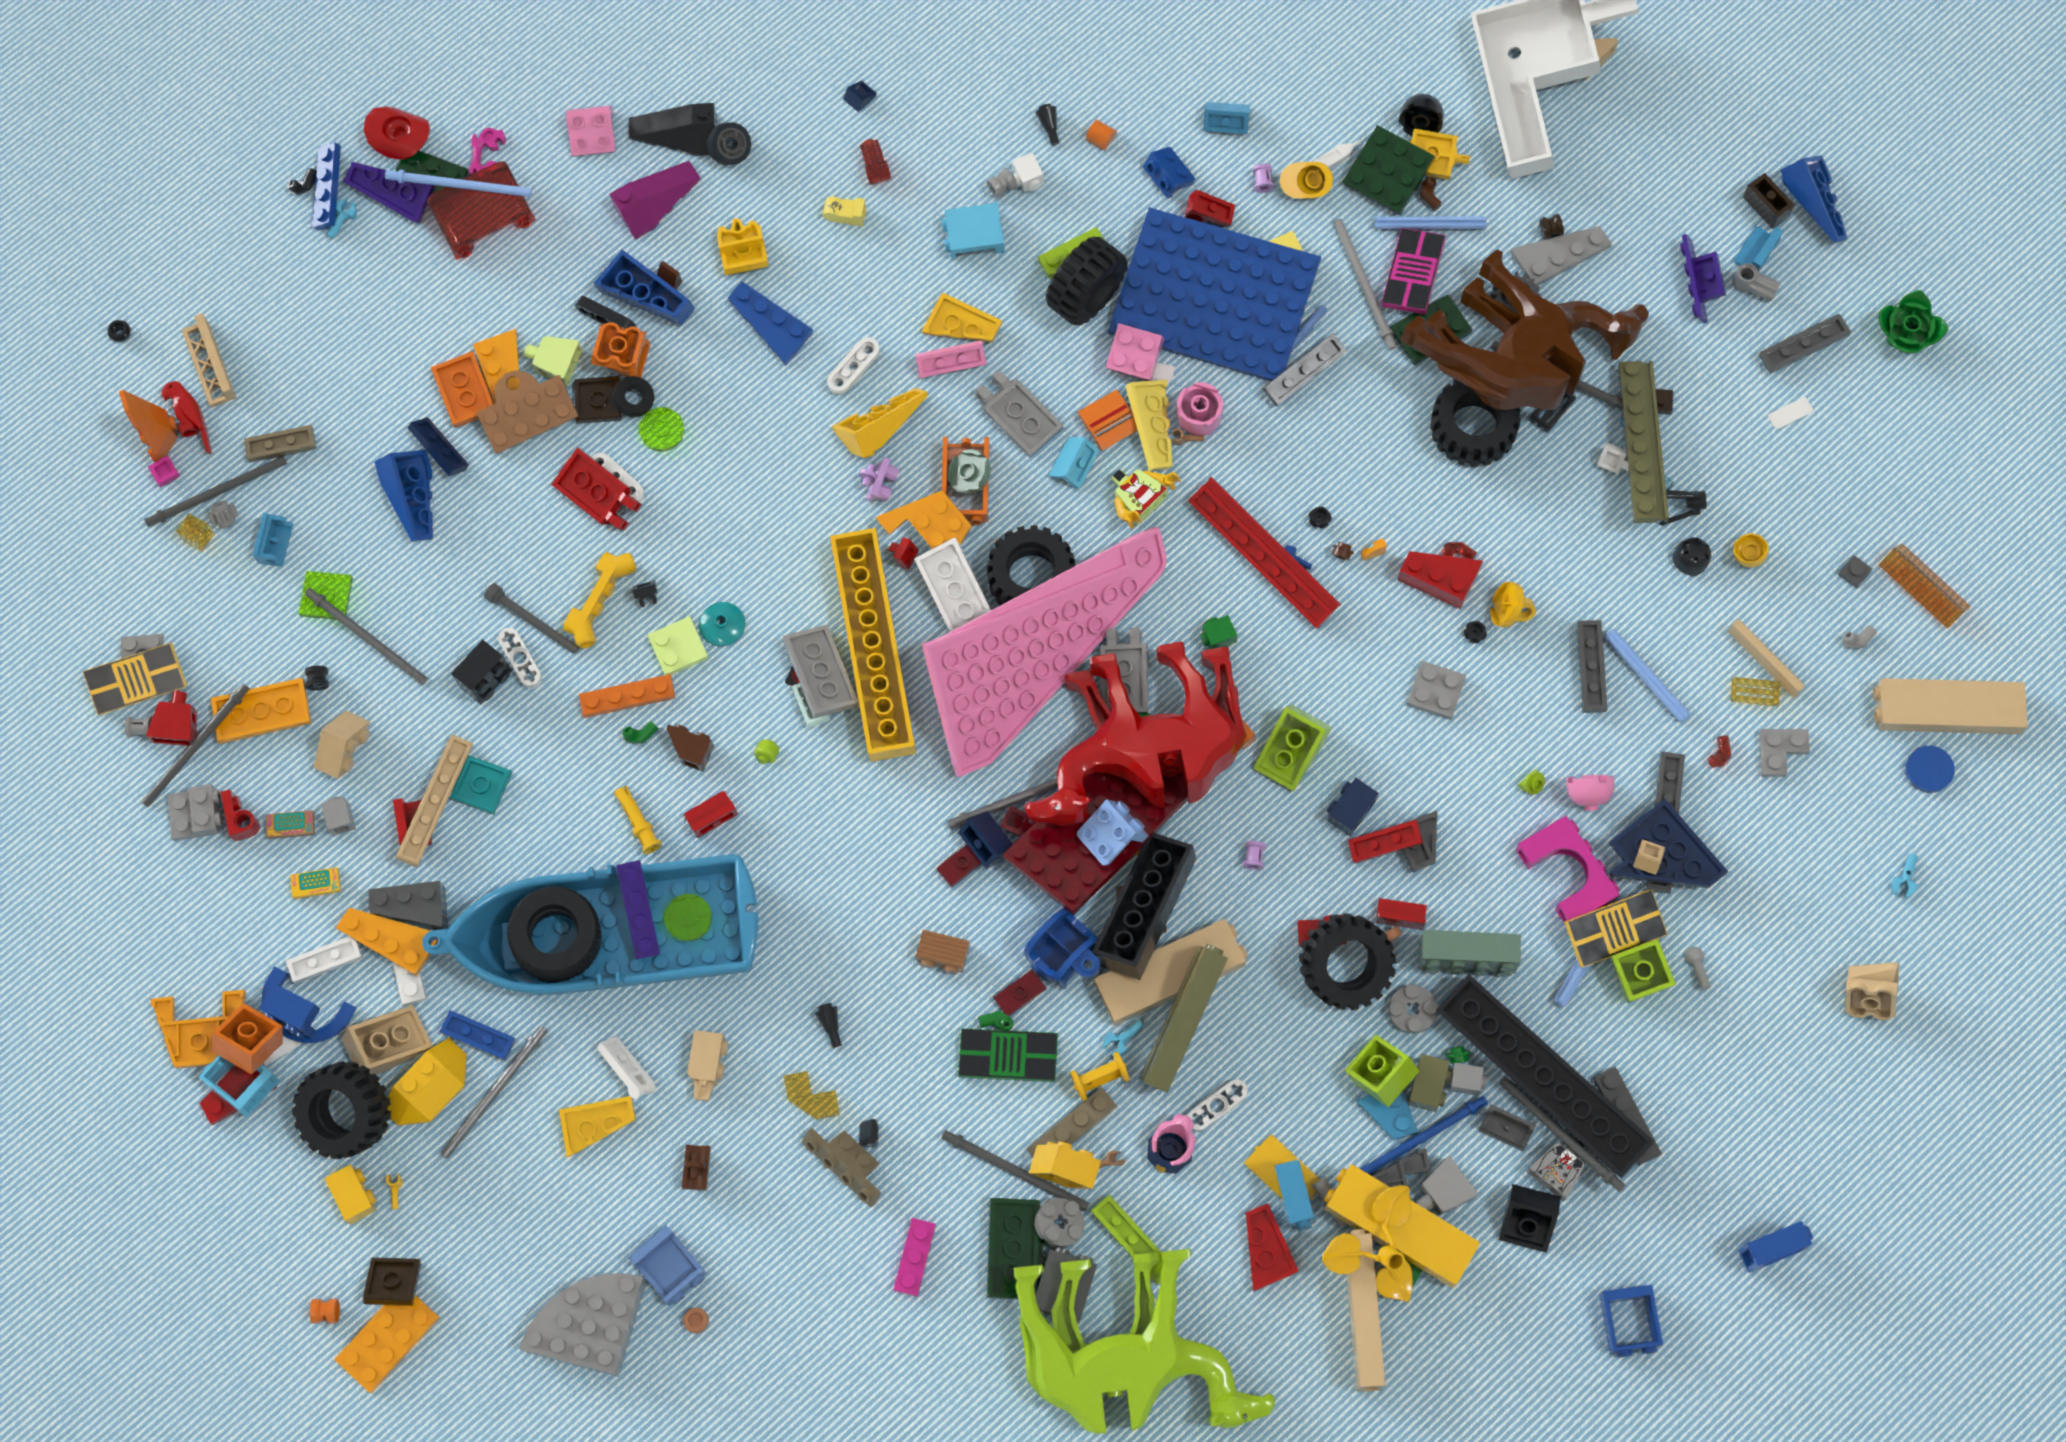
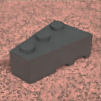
M440 881L368 889L369 910L371 914L423 929H448L446 890Z

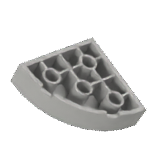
M625 1273L603 1274L584 1279L565 1288L551 1298L537 1313L527 1328L519 1349L526 1353L619 1377L647 1280L643 1276Z

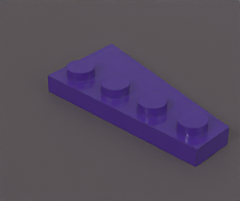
M358 162L351 163L344 179L346 184L411 221L420 223L436 185L413 182L398 183L397 180L385 179V169Z

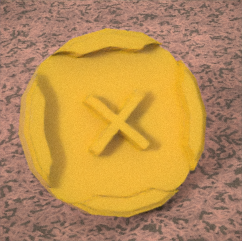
M1511 581L1504 582L1493 595L1492 602L1495 603L1493 608L1490 607V617L1494 625L1507 628L1515 621H1528L1536 614V607L1533 601L1524 597L1523 588L1520 584ZM1523 608H1528L1526 611L1521 612Z

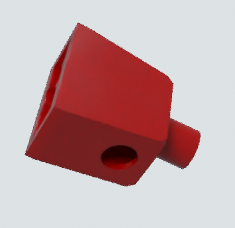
M173 691L171 702H159L157 704L146 737L152 743L189 746L197 737V711L192 705L186 704L187 693Z

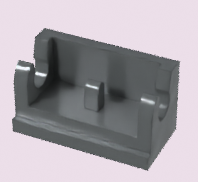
M1491 1104L1478 1131L1524 1152L1536 1125Z

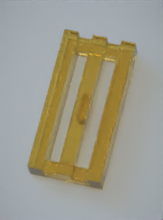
M1733 677L1730 702L1778 707L1781 682ZM1737 685L1763 687V688H1772V689H1774V690L1759 689V688H1750V687H1741V686H1737ZM1736 692L1773 696V699L1736 695Z

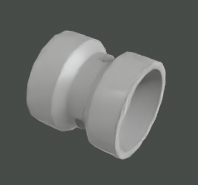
M1006 168L1001 170L998 176H992L986 180L989 190L997 199L1004 196L1007 190L1011 191L1017 187L1013 175Z

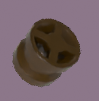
M1554 214L1551 218H1540V230L1545 240L1550 239L1553 235L1562 236L1564 234L1563 222L1559 214Z

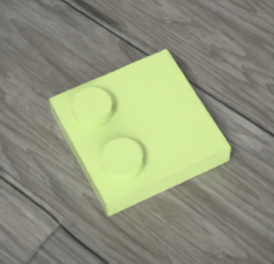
M690 616L647 634L665 675H673L709 659Z

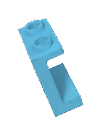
M998 203L945 210V219H941L943 232L948 233V239H944L946 253H951V259H956L955 254L993 248H995L996 254L1005 253Z

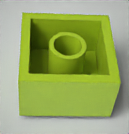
M1658 939L1610 957L1627 1003L1676 985Z
M1375 1035L1344 1070L1356 1086L1386 1107H1389L1419 1073V1069L1409 1056L1378 1035Z

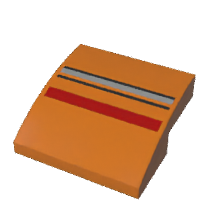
M1117 389L1077 412L1101 451L1138 431L1134 415Z

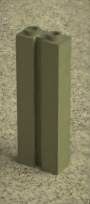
M1206 944L1205 947L1198 946L1139 1077L1144 1083L1168 1093L1228 960L1227 957L1222 955L1223 950Z

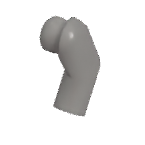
M1867 626L1860 635L1851 634V631L1846 632L1843 635V644L1848 648H1864L1877 634V631L1872 626Z

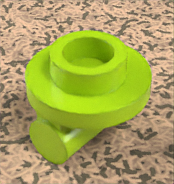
M1535 769L1518 786L1522 791L1534 795L1543 789L1545 777Z

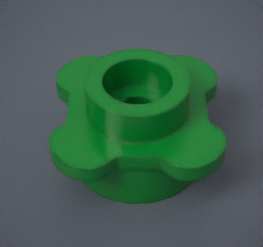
M1464 1046L1450 1048V1052L1445 1053V1056L1449 1057L1450 1064L1469 1061L1468 1054L1471 1051L1464 1049Z

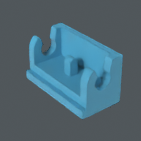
M263 513L253 551V557L258 563L283 567L293 528V523L286 521V517Z

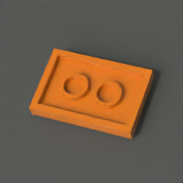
M473 351L431 367L454 428L478 420L479 417L476 412L494 404Z

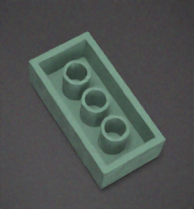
M1423 930L1419 940L1418 969H1424L1425 973H1438L1439 970H1447L1449 974L1458 975L1463 974V971L1473 972V975L1484 976L1487 975V972L1497 973V976L1509 977L1516 973L1521 963V934Z

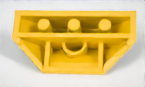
M450 1038L427 1050L392 1087L388 1095L391 1103L388 1106V1110L391 1111V1119L397 1125L403 1126L432 1122L465 1087L467 1054Z

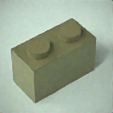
M1425 1054L1420 1055L1417 1065L1419 1073L1414 1077L1408 1105L1432 1112H1437L1439 1106H1444L1447 1093L1442 1091L1444 1083L1449 1084L1452 1069L1448 1068L1450 1061Z

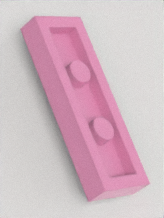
M982 341L915 354L920 378L987 365Z

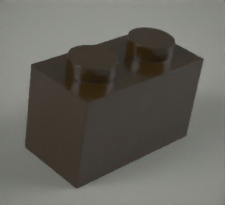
M1763 173L1751 182L1743 196L1747 203L1772 229L1789 218L1795 206L1766 173Z

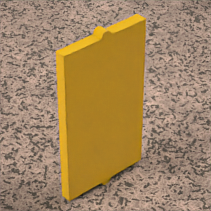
M1270 1134L1260 1146L1255 1147V1151L1244 1164L1283 1200L1274 1166L1299 1159ZM1299 1160L1310 1201H1312L1316 1193L1312 1185L1321 1179Z

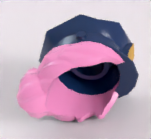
M1177 1114L1172 1120L1162 1122L1154 1135L1148 1139L1147 1159L1159 1172L1177 1174L1192 1162L1196 1138L1191 1131L1194 1123L1188 1115Z

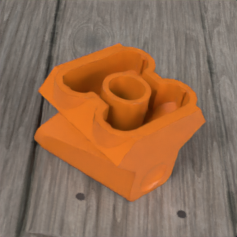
M613 322L600 325L592 353V364L606 367L624 377L636 376L641 378L650 348L649 340L645 339L647 332L641 331L637 327H619Z

